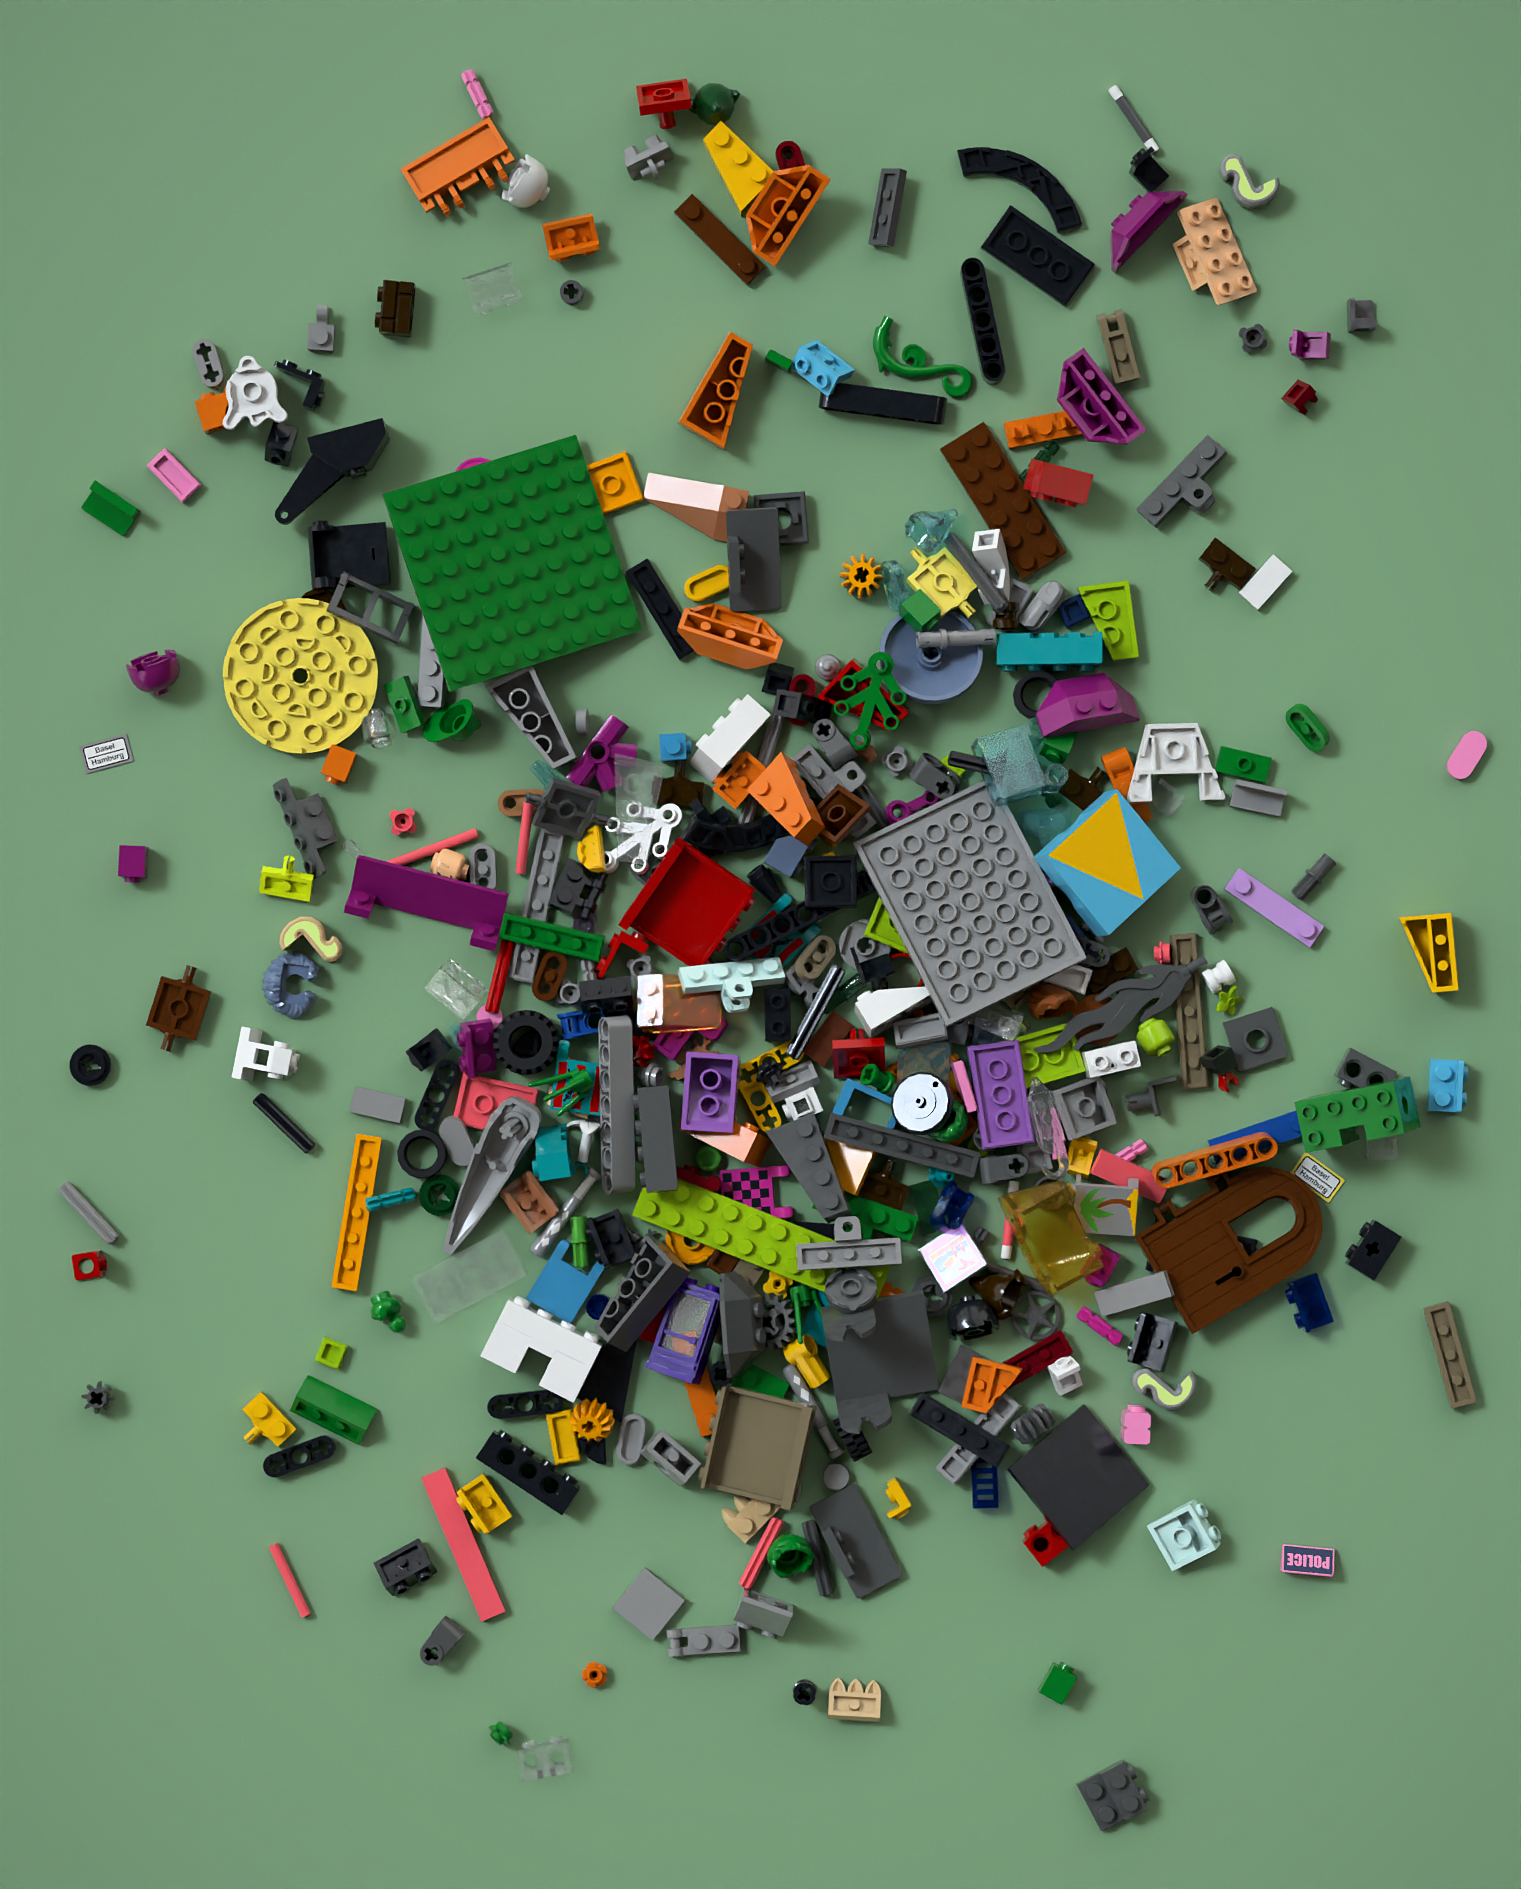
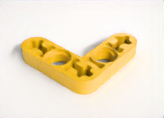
M791 1041L785 1042L740 1066V1076L742 1075L741 1070L743 1068L747 1071L754 1069L752 1063L756 1061L759 1067V1065H762V1060L767 1056H772L778 1063H781L775 1051L780 1050L781 1055L786 1053L787 1046L790 1045ZM804 1051L798 1060H793L791 1057L785 1058L784 1061L787 1064L782 1069L784 1070L799 1062L804 1055ZM754 1074L751 1076L752 1081L750 1083H747L746 1080H739V1088L762 1131L766 1132L771 1129L769 1126H763L762 1123L765 1121L763 1113L757 1116L756 1110H762L770 1104L772 1110H767L770 1117L775 1116L777 1118L774 1128L781 1126V1118L764 1084L757 1082V1075ZM755 1091L763 1092L766 1097L765 1103L761 1106H755L751 1103L750 1097Z

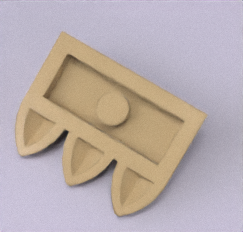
M734 1496V1503L739 1513L732 1509L723 1508L722 1517L727 1526L746 1543L780 1509L781 1505L753 1498L749 1500L744 1496Z
M836 1678L832 1682L829 1690L828 1719L880 1722L881 1690L875 1680H872L867 1685L865 1693H863L862 1685L857 1679L850 1683L847 1692L840 1678Z

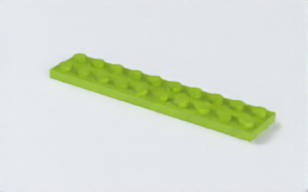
M678 1178V1191L647 1193L646 1188H642L632 1216L825 1292L826 1280L831 1273L838 1270H797L796 1244L834 1242V1239ZM891 1265L860 1267L869 1271L875 1278L877 1286L876 1298L881 1293Z

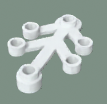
M632 802L626 808V813L630 818L637 820L643 817L655 821L645 826L620 822L615 817L609 818L605 828L611 834L625 833L632 834L633 836L611 852L604 851L605 857H609V862L605 864L606 871L604 872L608 874L613 873L618 868L619 859L640 845L638 856L633 859L631 867L637 874L646 873L649 868L647 861L653 835L661 830L659 842L653 846L652 851L658 859H663L669 850L672 829L678 827L682 821L683 814L681 809L675 804H666L660 809L641 807L638 803ZM638 807V812L632 815V809ZM672 812L673 816L668 820L665 819V816ZM617 822V827L610 829L611 824ZM660 847H665V851L662 854L657 853ZM639 862L644 863L641 869L636 868Z

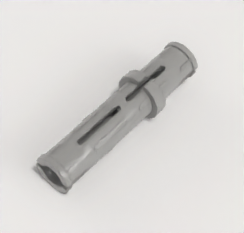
M994 628L958 631L939 629L936 632H916V637H918L916 638V646L918 649L928 647L947 649L949 646L995 645V640H993L995 639Z

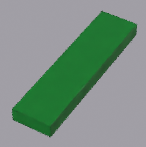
M508 912L504 913L499 933L500 939L600 962L606 937Z

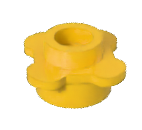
M770 1271V1277L768 1282L764 1283L763 1290L766 1293L771 1292L775 1295L782 1294L784 1299L787 1296L786 1291L788 1287L793 1284V1279ZM780 1282L781 1285L777 1287L775 1284Z

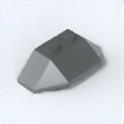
M736 1271L720 1274V1314L727 1378L743 1375L764 1350V1343L766 1341V1332L763 1329L762 1319L764 1316V1306L761 1303V1296Z

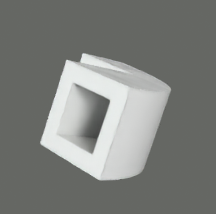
M1000 529L975 532L972 548L974 557L1006 602H1009V565ZM978 588V592L981 596L984 605L990 604Z

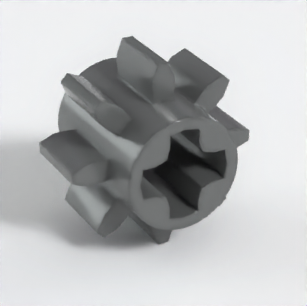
M102 1381L97 1383V1388L95 1389L92 1385H87V1389L90 1392L81 1395L88 1402L84 1408H95V1414L99 1413L100 1407L108 1411L110 1409L107 1404L108 1401L115 1400V1397L109 1395L112 1387L103 1388ZM94 1392L96 1394L103 1393L104 1396L101 1398L103 1403L100 1401L95 1403L93 1401L95 1398Z

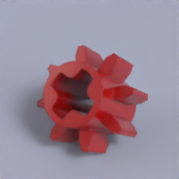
M632 1035L633 1066L647 1067V1062L654 1059L655 1045L648 1043L649 1037Z

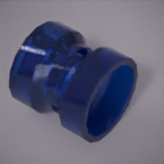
M602 1293L591 1296L586 1304L588 1315L594 1320H599L610 1298Z

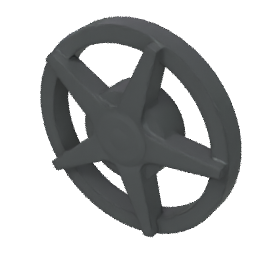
M1031 1291L1023 1294L1017 1299L1012 1309V1322L1015 1329L1028 1339L1040 1340L1048 1337L1056 1330L1060 1321V1310L1056 1301L1050 1295L1040 1291ZM1031 1296H1043L1051 1302L1041 1307L1035 1305ZM1028 1297L1030 1307L1026 1310V1313L1016 1314V1309L1020 1302ZM1054 1306L1056 1311L1054 1325L1046 1320V1311ZM1016 1318H1026L1030 1324L1028 1334L1019 1328ZM1044 1324L1051 1328L1045 1334L1032 1335L1035 1326Z

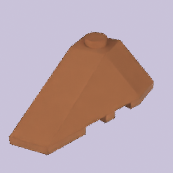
M648 473L643 499L706 534V536L713 540L727 542L726 511L746 509L749 491Z

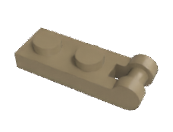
M1122 309L1115 310L1113 314L1106 316L1104 313L1096 315L1114 385L1140 379ZM1117 323L1118 330L1109 332L1108 325Z

